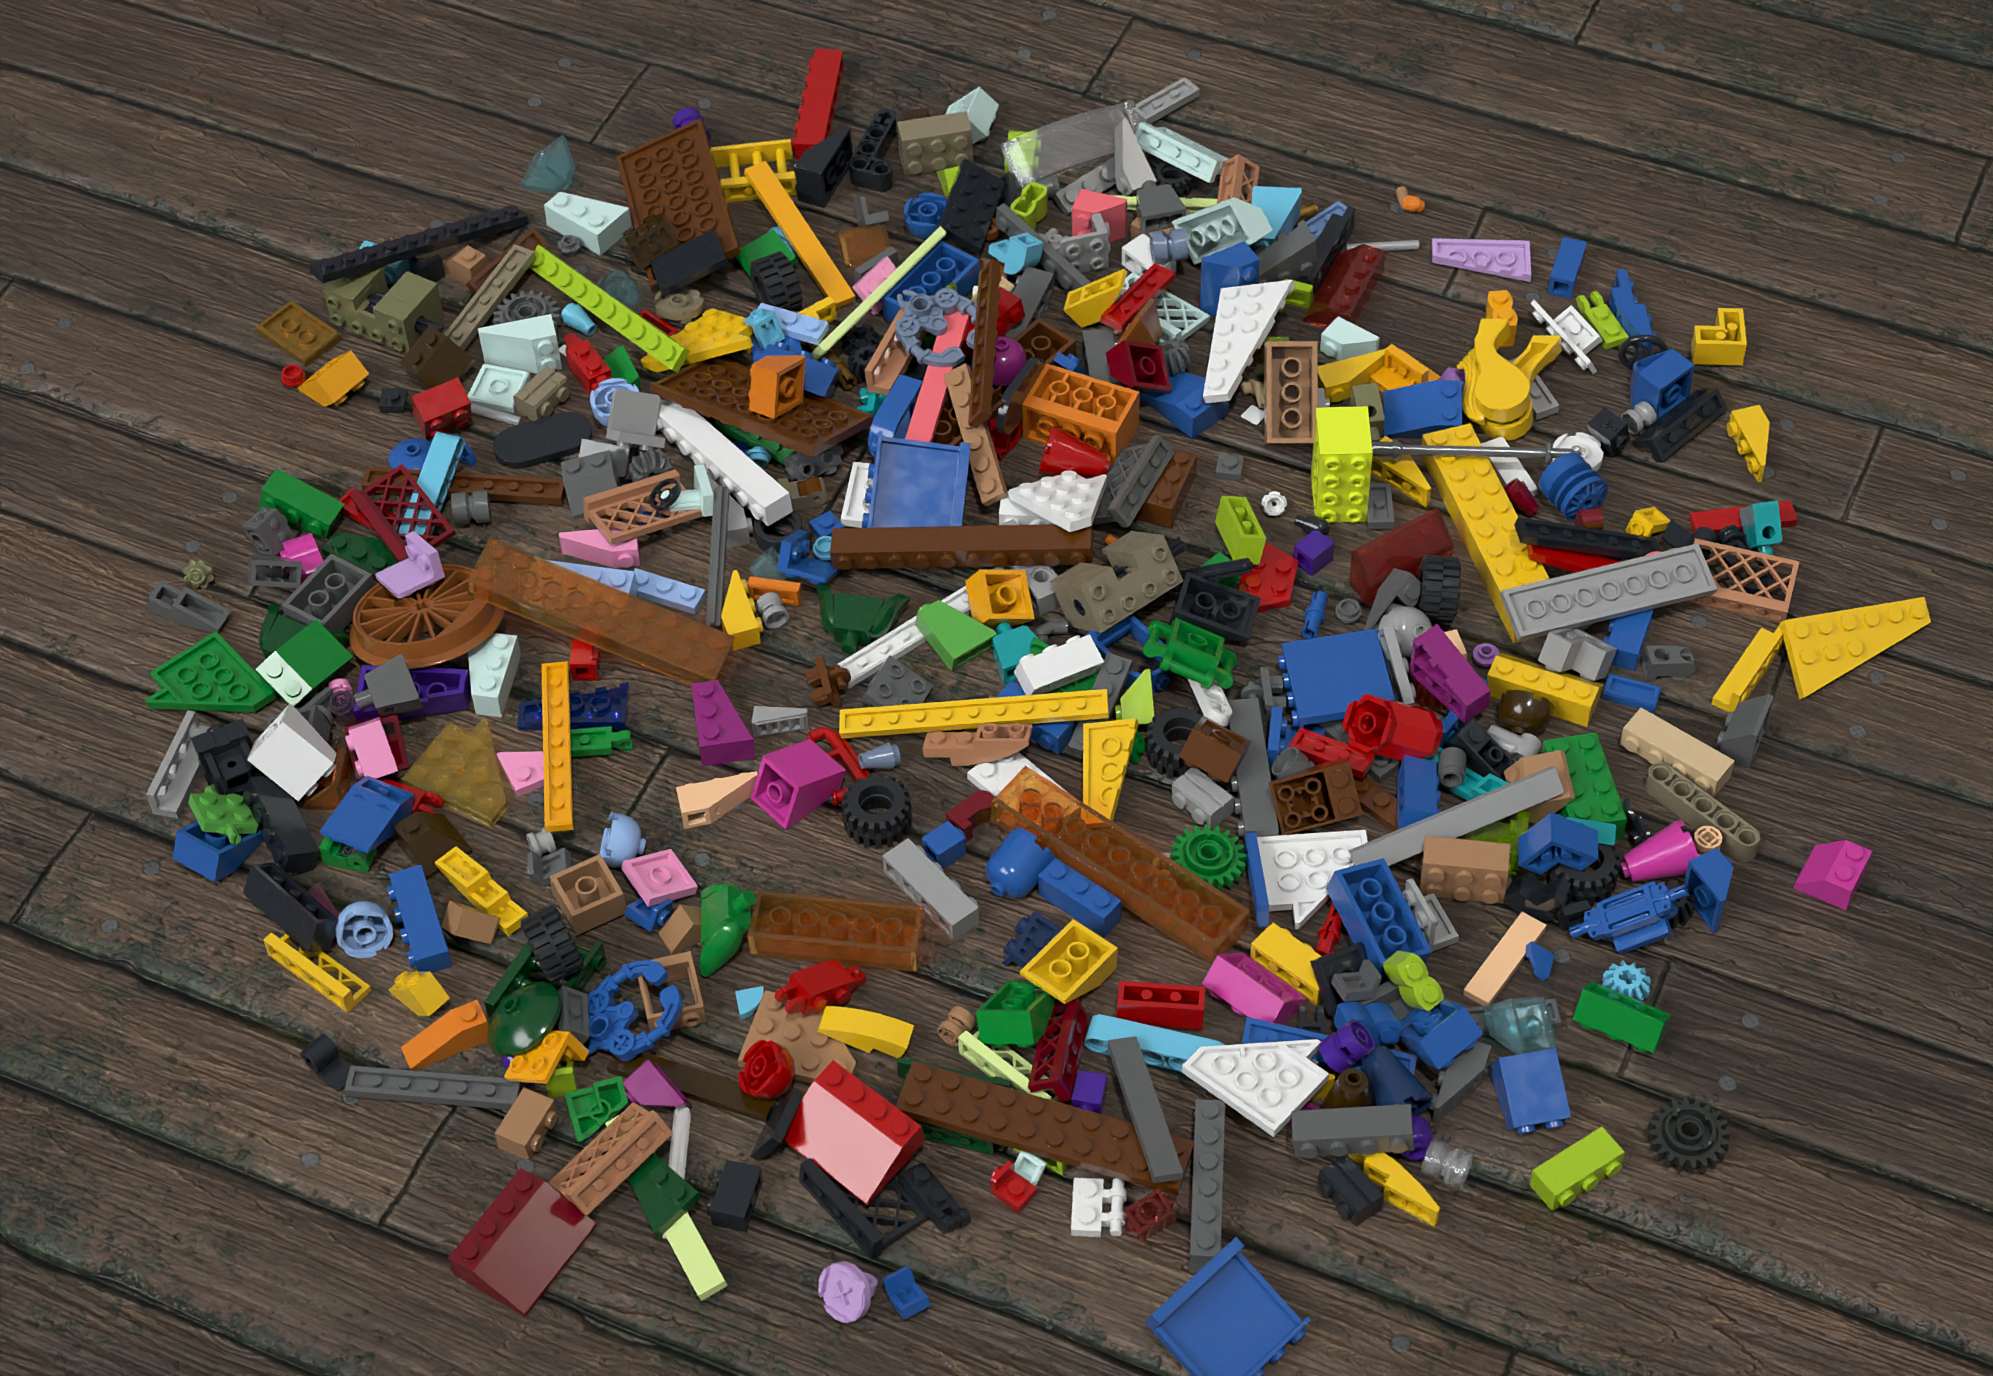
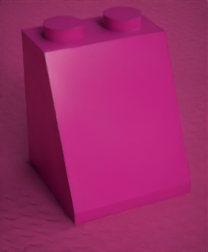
M811 739L763 756L750 799L786 830L831 798L832 790L839 791L846 770Z

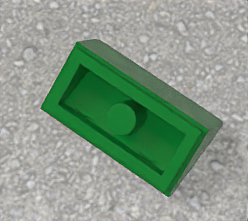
M623 345L603 359L611 369L612 378L625 379L628 384H631L633 387L634 385L637 386L638 390L641 389L639 375Z

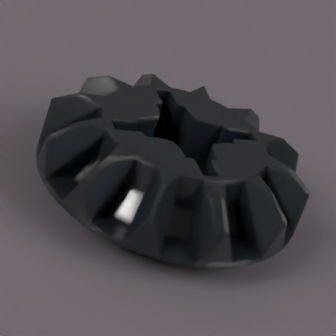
M854 325L852 330H849L841 338V347L849 355H851L852 350H859V345L865 347L868 343L872 346L880 344L879 333L875 332L873 327L866 328L865 325L859 328ZM863 337L865 338L864 341H863V340H858V341H856V338H858V339H862Z

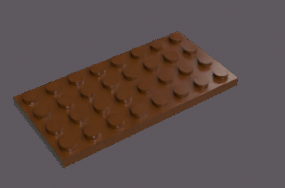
M701 118L616 156L635 229L643 224L642 220L653 213L656 216L660 213L680 245L715 228L727 259L742 253L707 132ZM650 264L646 267L650 286L656 292L660 288Z
M720 356L695 362L679 370L678 373L675 372L651 384V394L660 396L662 400L672 401L685 409H692L700 412L703 416L718 419L723 424L738 427L743 432L756 434L764 440L779 443L784 448L802 452L807 457L817 456L821 452L869 427L873 422V415L806 390L803 392V403L775 419L749 410L751 368Z

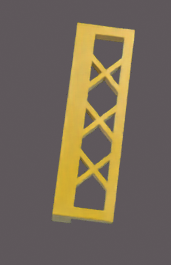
M1781 625L1778 626L1774 633L1763 628L1759 630L1714 695L1712 705L1727 712H1735L1738 702L1748 699L1784 646L1785 641Z
M271 932L263 939L267 953L271 958L346 1013L350 1012L372 991L367 983L321 950L307 952L299 944V951H296L288 945L292 940H295L287 934L278 938ZM307 957H317L319 965L317 966ZM336 971L339 973V980H336L327 972ZM346 986H357L359 990L352 996L351 990Z

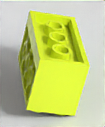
M1368 406L1322 407L1315 410L1311 469L1314 515L1326 519L1328 523L1367 522L1373 455Z

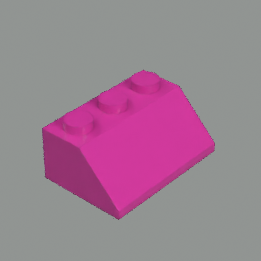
M1243 952L1217 955L1202 982L1204 986L1210 989L1209 993L1213 997L1230 1003L1232 1005L1231 1009L1234 1012L1249 1018L1285 1025L1298 1012V1006L1305 1005L1309 999Z

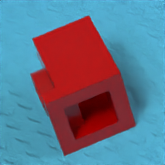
M572 640L569 662L572 681H599L597 666L600 665V651L595 650L594 640Z

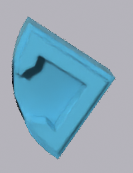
M763 986L735 991L740 1020L752 1016L753 1012L759 1007L764 994Z

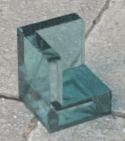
M772 546L759 556L749 568L755 577L782 581L788 577L785 575V572L777 570L779 554Z

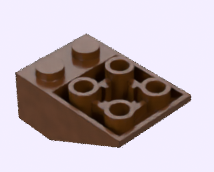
M1346 757L1318 764L1269 782L1282 835L1363 815L1350 762Z

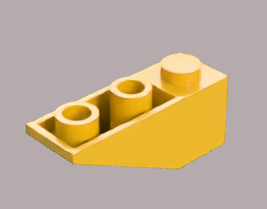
M1760 405L1731 411L1730 420L1727 423L1728 435L1735 440L1739 454L1745 458L1749 472L1753 473L1758 483L1762 482L1770 425Z
M734 570L732 573L721 614L723 633L730 652L761 644L760 633L763 632L760 617L755 618L754 613H756L754 601L746 595L749 594L746 580L740 579L737 570Z

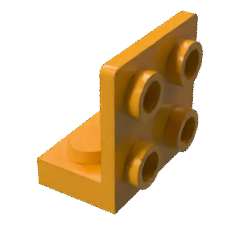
M550 1031L535 1047L523 1054L514 1056L504 1077L508 1081L546 1084L550 1080L560 1059L566 1062L571 1060L585 1061L589 1050L570 1032Z

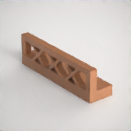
M1240 154L1222 163L1217 203L1235 197L1252 204L1253 186H1257L1260 166ZM1244 167L1251 171L1249 180L1244 172ZM1242 186H1244L1247 193V200H1245L1241 192Z
M902 307L865 368L868 392L887 396L899 375L905 373L914 357L913 354L906 352L902 342L898 341L895 334L896 322L903 318L904 309ZM920 330L918 340L921 343L928 331Z

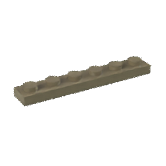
M514 244L444 335L461 349L465 350L477 335L478 328L484 326L497 309L496 306L501 304L502 299L508 295L535 260L534 251Z

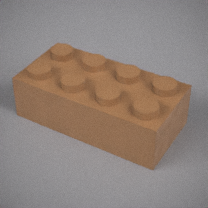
M1266 341L1264 344L1265 445H1313L1315 410L1318 408L1317 341Z

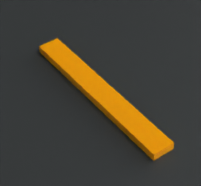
M764 161L744 169V175L826 298L830 296L835 301L836 309L854 302L855 294L767 162Z
M568 661L543 663L542 715L545 831L573 830Z

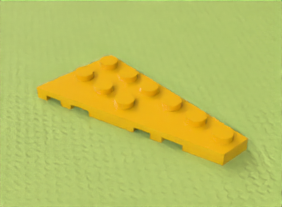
M1925 597L1788 619L1780 622L1799 700L1931 623Z

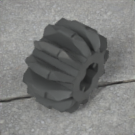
M1174 338L1157 343V345L1162 346L1168 376L1184 373L1185 369L1191 367V350L1184 340L1177 341Z
M649 447L647 452L640 451V455L633 456L632 463L629 464L630 477L633 482L673 470L669 456L663 453L660 448L653 451Z

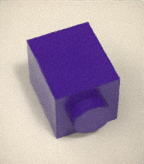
M1316 529L1294 545L1293 558L1298 560V567L1310 576L1315 575L1333 560L1334 542Z
M1078 1070L1072 1106L1102 1114L1107 1093V1074Z

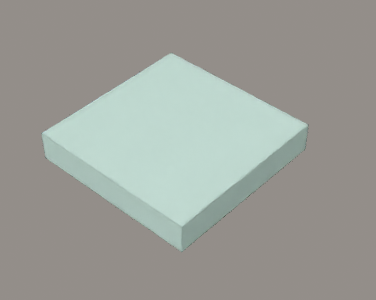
M483 364L468 394V398L472 404L514 414L515 404L513 396L530 381V372Z

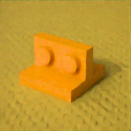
M1391 344L1385 348L1384 366L1370 376L1369 383H1377L1378 389L1384 393L1386 390L1440 380L1441 376L1405 351Z

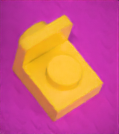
M1656 507L1635 510L1625 531L1627 534L1651 537L1652 533L1665 531L1670 519Z

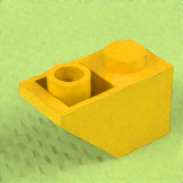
M405 971L394 979L395 984L388 989L393 996L418 1016H430L450 999L430 971Z

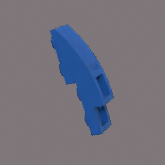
M1618 269L1616 271L1614 287L1611 288L1609 309L1629 338L1643 334L1656 336L1655 331H1651L1652 317L1650 313H1647L1645 303L1638 304L1637 297L1632 294L1634 285L1633 280L1628 277L1627 269ZM1642 342L1643 346L1652 349V346H1656L1650 342Z

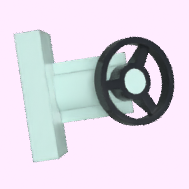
M694 465L695 490L681 491L680 483L673 478H669L660 482L652 490L649 504L657 511L667 508L670 509V512L701 509L703 517L713 516V492L705 466ZM668 484H676V486H674L672 489L667 488L661 491V489ZM657 494L659 495V500L661 501V505L659 506L654 505V500Z

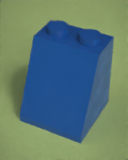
M1556 1048L1498 1058L1488 1066L1508 1131L1517 1130L1518 1135L1534 1132L1535 1126L1546 1125V1129H1554L1564 1126L1563 1121L1571 1118Z

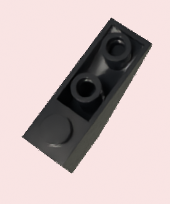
M1474 718L1461 725L1443 743L1446 748L1456 747L1463 750L1467 756L1466 767L1482 777H1486L1491 773L1506 781L1504 771L1515 763Z

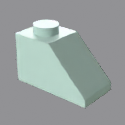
M1337 317L1321 334L1320 351L1339 361L1375 352L1379 349L1378 336L1340 317Z

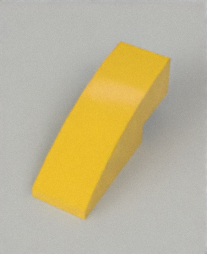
M826 1006L817 1032L869 1054L874 1048L895 1058H901L908 1047L914 1025L870 1011Z

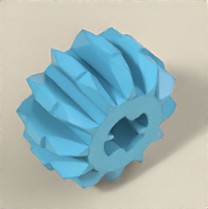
M1622 960L1619 966L1612 963L1609 971H1605L1603 974L1602 986L1641 1002L1649 996L1650 977L1646 976L1645 968L1637 969L1635 962L1631 966L1626 965L1624 960Z

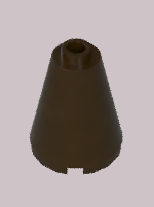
M1355 1068L1344 1070L1329 1090L1319 1109L1375 1106L1366 1074Z

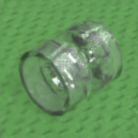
M1433 1138L1426 1152L1421 1174L1436 1180L1443 1176L1444 1182L1461 1189L1469 1173L1474 1153L1463 1148H1456L1452 1151L1450 1143Z

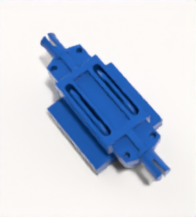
M1652 881L1604 899L1596 904L1597 908L1585 912L1583 923L1569 927L1570 934L1573 938L1588 933L1594 940L1602 938L1614 940L1616 951L1620 954L1670 937L1673 934L1669 919L1675 917L1679 910L1676 900L1689 896L1688 889L1683 884L1669 890L1664 883L1658 884Z

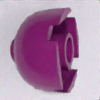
M998 336L995 341L997 353L994 358L995 375L993 377V385L1007 386L1011 384V381L1014 380L1026 364L1027 357L1022 345L1015 339L1007 336Z

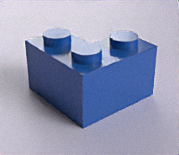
M1552 812L1518 838V866L1541 875L1557 863L1583 871L1598 859V830Z

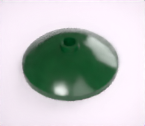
M534 982L523 985L511 992L498 1005L490 1019L487 1035L490 1047L501 1056L513 1057L523 1054L539 1044L552 1030L560 1015L562 1000L558 990L549 983Z

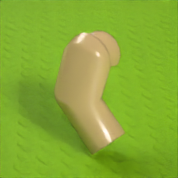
M1254 379L1242 382L1240 386L1242 394L1255 396L1259 408H1264V384Z

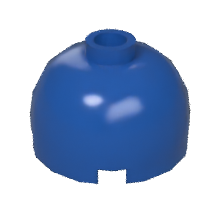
M921 193L919 198L913 201L910 198L904 206V220L908 230L917 238L927 240L936 231L946 198L936 193Z

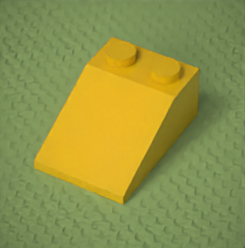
M1073 919L1020 971V975L1066 1004L1100 986L1117 969L1118 947Z

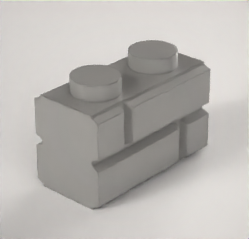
M1190 768L1172 784V800L1174 804L1180 809L1185 808L1188 810L1193 819L1200 825L1208 824L1210 829H1214L1234 811V797L1200 769Z

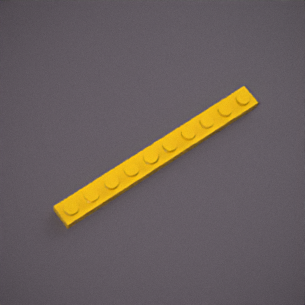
M1108 690L840 710L839 734L842 739L978 728L979 724L987 723L1038 724L1109 718Z

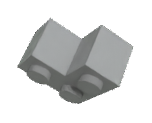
M1578 628L1557 629L1548 633L1538 661L1545 664V668L1549 671L1560 673L1573 669L1580 673L1579 676L1581 678L1595 681L1606 677L1617 648Z

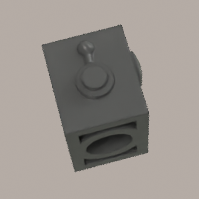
M262 507L242 526L259 554L276 556L283 549L281 542L295 538V535L288 526L286 517L278 509Z

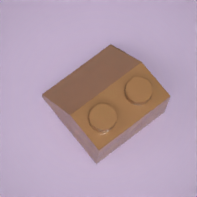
M1558 750L1523 757L1504 771L1506 782L1512 783L1545 768L1554 766L1564 790L1563 794L1514 813L1515 819L1537 824L1551 812L1556 813L1575 799L1564 751Z

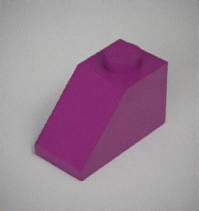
M647 1060L623 1082V1085L628 1089L625 1093L626 1096L637 1105L640 1103V1105L652 1108H690L692 1106L690 1101L654 1061Z

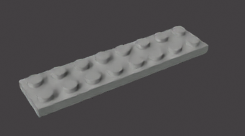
M1697 543L1502 590L1500 597L1517 640L1522 641L1547 635L1550 631L1557 629H1572L1712 595L1717 591V587Z

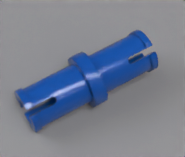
M1316 591L1312 593L1310 606L1305 610V623L1301 634L1306 639H1312V636L1317 638L1320 624L1325 620L1326 613L1324 610L1329 597L1323 591H1318V594Z

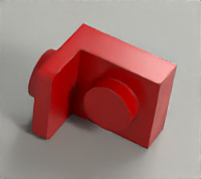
M1010 1160L1003 1166H998L990 1177L991 1194L1017 1213H1020L1038 1194L1035 1185L1014 1171V1163Z

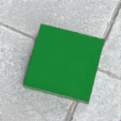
M774 229L742 247V253L734 256L750 279L751 262L781 251L790 260L792 265L798 263L794 254Z

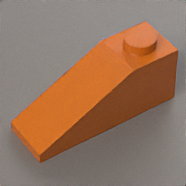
M478 1000L450 1010L401 1047L410 1070H418L488 1042L489 1026Z

